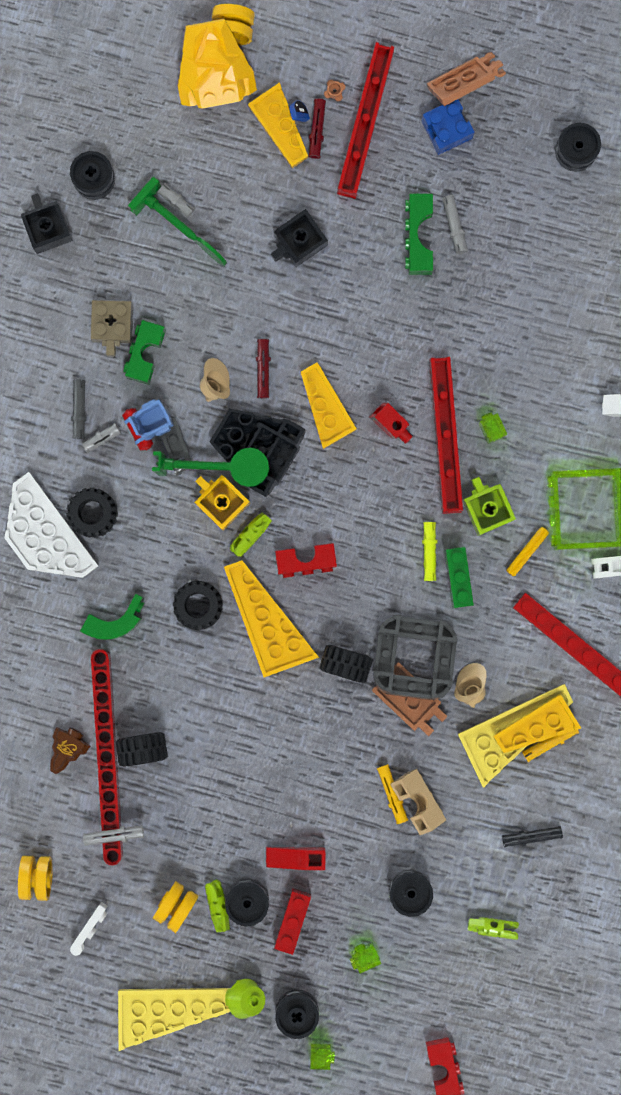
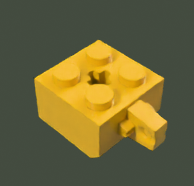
M223 475L215 482L212 480L207 482L201 476L195 481L202 489L199 491L201 496L194 503L222 531L251 504ZM226 498V499H227V501H226L227 506H226V507H224V506L218 507V506H219L218 500H219V499L224 500V499Z

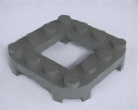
M393 615V617L385 620L378 632L373 679L377 689L388 695L425 700L443 698L453 684L456 644L458 640L453 628L445 621L440 620L438 622L401 617V615ZM398 637L436 642L432 679L394 674Z

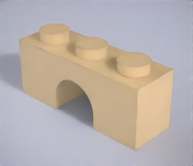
M417 769L405 773L390 784L400 801L407 798L415 801L417 812L410 819L419 835L433 831L446 821L442 810L439 808Z

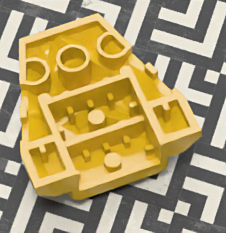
M225 19L185 26L182 62L180 63V76L177 84L181 105H197L198 108L203 109L240 102L244 96L251 95L257 91L254 71L237 44L236 38Z

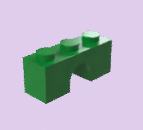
M142 320L141 325H137L135 330L137 338L135 343L131 344L129 350L131 358L129 362L126 361L123 370L126 373L127 379L150 385L155 366L143 360V352L151 346L161 348L166 332L164 326Z
M466 548L444 550L446 568L450 579L452 609L474 606Z

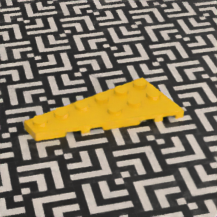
M242 560L224 567L263 677L319 658Z

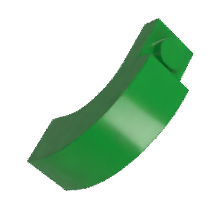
M135 594L125 614L115 621H104L89 614L80 632L96 639L105 640L127 635L142 620V618L136 616V613L142 611L145 605L142 602L144 597Z

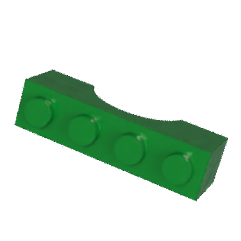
M409 194V200H405V212H409V219H405V231H409V238H405V250H409V257H405V269H409V275H432L433 251L425 248L419 241L418 228L425 220L432 218L433 194Z

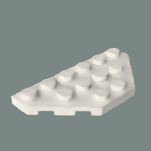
M30 472L13 483L5 540L28 570L84 578L99 567Z

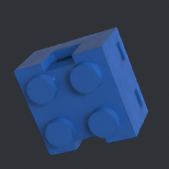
M459 99L446 106L441 105L422 115L421 122L438 155L473 139L475 132L470 122H466L462 114L463 107Z

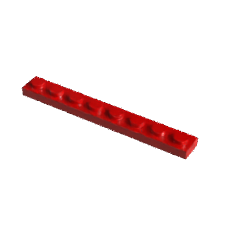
M524 593L513 606V609L621 697V671L532 597Z

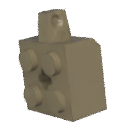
M92 300L91 340L106 346L107 357H115L116 346L120 347V343H132L133 304L131 301ZM111 319H114L116 321L113 323V326H110V324L108 323L111 321Z

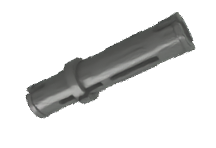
M81 379L73 380V416L71 417L73 422V439H85V421H87V417H85L86 381H81Z

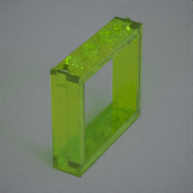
M621 468L552 471L550 476L547 477L548 488H551L548 504L549 507H552L549 523L550 527H553V535L550 536L551 546H554V551L621 548ZM613 476L616 541L561 544L558 479Z

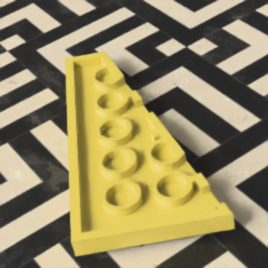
M565 684L458 733L483 788L527 747L503 753L493 735L561 694L569 707L573 700Z
M231 988L119 989V1051L181 1030L187 1026L201 1023L204 1020L229 1013L230 1010L226 1006L225 996L227 990Z

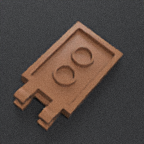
M489 52L480 59L475 57L428 82L427 86L441 104L446 106L495 80V76L503 77L506 72L503 69L498 70L503 66L500 60L490 62L491 59L495 58V55Z
M399 662L394 666L395 675L414 677ZM376 686L372 689L414 731L419 727L426 735L430 736L434 730L426 723L432 716L435 715L441 722L447 717L438 708L441 704L439 700L388 695L377 689Z

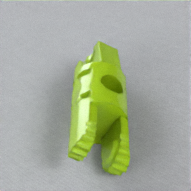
M261 512L231 543L230 551L238 557L244 555L261 537L272 520Z
M216 879L211 883H207L205 890L216 932H225L230 929L229 916L226 912L225 896L221 882Z
M479 917V919L470 918L467 930L478 932V935L517 940L518 933L504 930V928H519V922Z

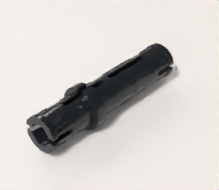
M561 826L527 832L521 830L519 833L502 835L504 848L516 845L526 846L528 843L563 838ZM550 833L547 836L535 837V835ZM530 836L528 839L514 840L515 838Z

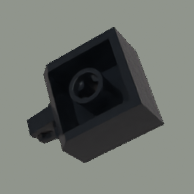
M38 193L32 195L31 198L34 206L30 208V211L22 213L21 218L36 254L73 241L58 201L49 204L47 202L42 203ZM46 224L49 225V229L45 230Z
M305 209L274 231V237L279 243L276 244L278 249L270 255L275 262L283 257L286 260L290 258L295 267H298L327 247L328 240ZM298 236L304 237V241H298Z

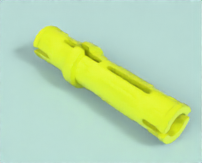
M423 522L424 581H436V544H438L435 533L436 522Z

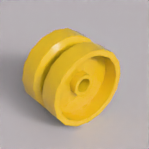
M219 4L213 7L212 21L225 19L238 45H247L252 42L253 29L250 27L254 25L255 12L237 4Z
M22 856L18 873V897L20 900H30L34 892L38 901L49 900L53 879L51 857L41 856L36 864L33 856Z
M177 881L165 893L157 906L159 907L152 918L161 924L164 923L168 915H171L172 917L167 924V928L175 934L199 895L190 890L183 899H180L184 886Z

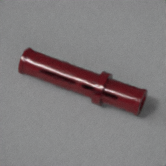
M314 99L312 129L308 139L310 141L308 157L312 159L321 158L326 100Z
M257 339V398L268 399L269 362H271V357H269V339Z

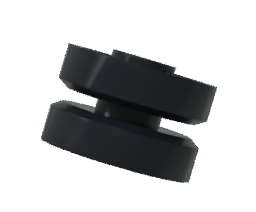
M579 122L569 125L563 130L556 143L555 155L557 161L568 171L579 172L586 170L593 164L600 152V135L594 127L586 123Z
M87 151L81 153L73 160L70 166V177L75 189L81 196L87 199L98 200L111 193L115 185V174L110 161L105 155L95 151Z
M413 869L403 870L397 873L391 880L389 898L394 909L400 914L415 917L425 913L431 906L433 888L428 878L421 872ZM410 890L414 891L413 896H409L408 892Z
M243 879L233 884L228 891L225 901L226 912L229 918L237 925L244 927L254 926L261 922L267 915L269 908V894L265 886L252 879ZM245 900H249L251 902V905L249 906L247 904L245 906L243 903Z
M294 989L280 997L276 1005L275 1021L283 1035L291 1039H302L315 1031L319 1021V1007L316 999L310 993ZM301 1012L299 1016L294 1015V1013Z

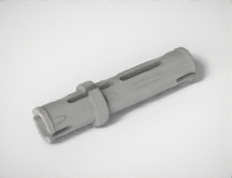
M454 195L443 197L442 201L451 230L450 238H453L456 254H463L464 251L468 252L464 238L465 230L461 226Z
M143 825L127 828L120 826V829L83 833L84 846L115 841L127 842L128 839L144 838ZM110 835H111V837H105V838L95 839L96 837H103V836H110Z

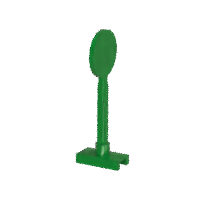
M152 177L128 204V207L131 209L130 211L136 216L146 205L150 209H154L186 237L195 241L217 263L222 266L227 264L226 260L210 244L197 237L189 227L163 207L159 200L154 197L162 187L155 177Z
M245 448L238 451L231 462L181 461L168 458L161 451H153V455L159 459V462H156L158 467H152V471L158 476H167V470L174 469L231 471L232 477L240 485L253 487L261 484L269 472V462L266 456L254 448Z

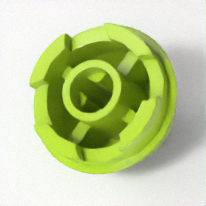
M240 979L236 981L231 989L227 990L225 1003L236 1018L247 1019L258 1015L263 1010L265 994L254 980Z

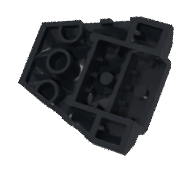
M229 408L212 436L210 443L227 462H231L234 455L245 448H254L261 451L269 462L268 476L261 484L249 488L267 497L274 487L280 484L299 452V445L304 438L306 429L288 419L282 420L267 415H255L251 412Z

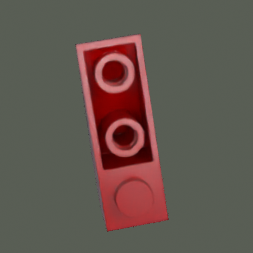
M266 847V867L325 870V847Z

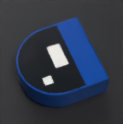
M297 100L290 105L289 109L292 120L306 122L310 119L304 103Z

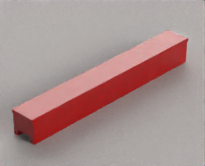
M378 42L375 43L337 192L338 195L353 199L357 197L395 48L394 46L379 45L380 43Z
M450 357L431 358L429 361L442 514L462 513L463 503Z

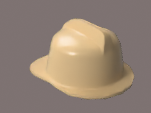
M210 358L205 362L204 377L200 382V390L205 395L207 402L219 398L226 399L230 395L229 372L226 366L215 358Z
M472 663L463 667L458 674L454 696L457 700L475 708L476 704L484 699L487 678L485 667L479 663Z

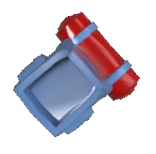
M153 399L143 404L142 409L139 411L136 408L127 409L122 415L124 423L128 426L140 451L150 449L154 444L152 438L156 435L158 437L162 436L174 426L168 410L160 399Z

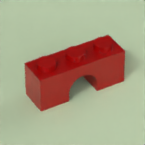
M334 543L314 546L315 556L313 560L307 563L297 559L295 548L275 551L278 575H283V578L295 577L294 573L302 572V575L314 574V570L320 569L322 573L333 572V568L337 567Z
M292 888L274 949L291 955L294 954L311 900L310 893Z
M449 1037L426 1042L430 1065H442L447 1069V1074L443 1079L433 1081L436 1095L465 1094L463 1083L458 1082L457 1075L461 1073L458 1062L454 1063L453 1055H457L454 1042L450 1043Z

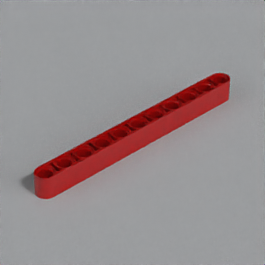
M98 649L91 655L101 828L102 831L120 829L121 810L115 743L116 731L111 656L108 651ZM100 652L106 656V660L102 664L96 660V656ZM100 672H104L107 675L105 683H100L97 679ZM101 692H105L108 695L106 703L100 702L98 698ZM103 711L107 712L110 717L106 723L100 720V714ZM106 731L111 735L109 742H104L101 739L102 732ZM104 751L112 754L110 762L103 760L102 754ZM105 771H110L113 774L112 781L109 782L104 779ZM106 791L114 793L113 801L106 800ZM107 811L115 813L116 819L114 821L106 818ZM123 842L102 843L103 858L106 864L112 866L118 864L123 858ZM109 851H116L118 859L111 860L108 856Z

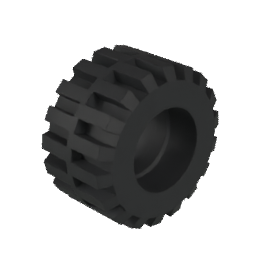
M90 487V489L84 488L80 492L77 491L75 496L70 498V504H67L66 509H68V513H66V516L69 519L68 523L73 527L74 531L85 537L98 538V536H104L113 529V525L117 522V505L114 503L113 498L101 489ZM91 501L98 502L103 507V516L96 524H87L81 516L83 507Z
M192 581L178 589L177 594L174 596L173 612L183 626L193 630H203L213 626L219 620L223 611V600L218 590L211 584L204 581ZM194 594H202L209 600V611L202 617H194L187 610V601Z
M326 645L319 669L345 679L366 683L373 659L370 656L337 646Z
M162 732L121 738L115 742L119 766L127 767L165 760L168 757L165 734Z

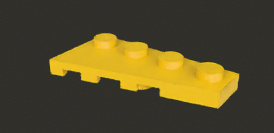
M279 82L250 102L248 107L293 169L306 160L308 154L295 121L292 120L287 100Z
M318 362L301 371L322 448L325 449L357 429Z
M561 694L496 733L493 737L502 752L506 753L581 729V726Z

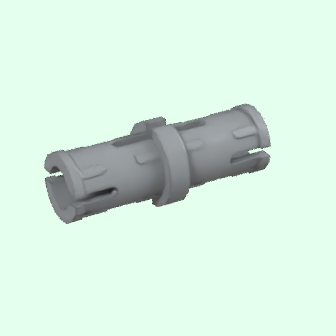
M166 183L159 189L158 194L164 197L172 208L175 207L186 218L194 212L195 208L187 203L180 193L177 194Z
M116 423L101 432L97 431L96 435L82 442V446L87 453H90V451L100 445H106L107 441L120 435L121 431Z

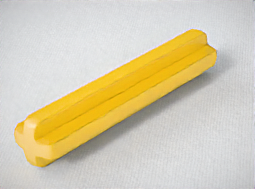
M544 527L539 528L507 568L508 574L513 577L516 576L549 535L548 530Z

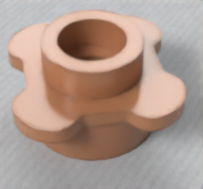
M329 80L327 82V91L324 92L325 98L341 101L345 84Z

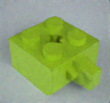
M480 477L471 480L475 490L471 491L472 496L462 501L477 536L516 520L500 484L489 488L488 484L483 486ZM486 505L489 508L493 507L492 515L485 513Z

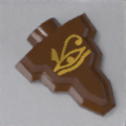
M56 727L52 736L54 739L52 745L54 755L50 764L51 772L58 774L67 767L69 762L76 761L80 755L87 753L91 746L82 740L84 735L71 727L68 731Z

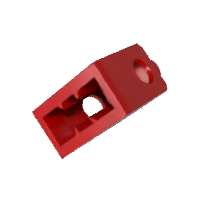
M382 403L369 417L392 439L399 437L406 444L413 437L406 429L409 423L389 403ZM394 422H396V424H397V427H396L395 430L393 429V426H392Z

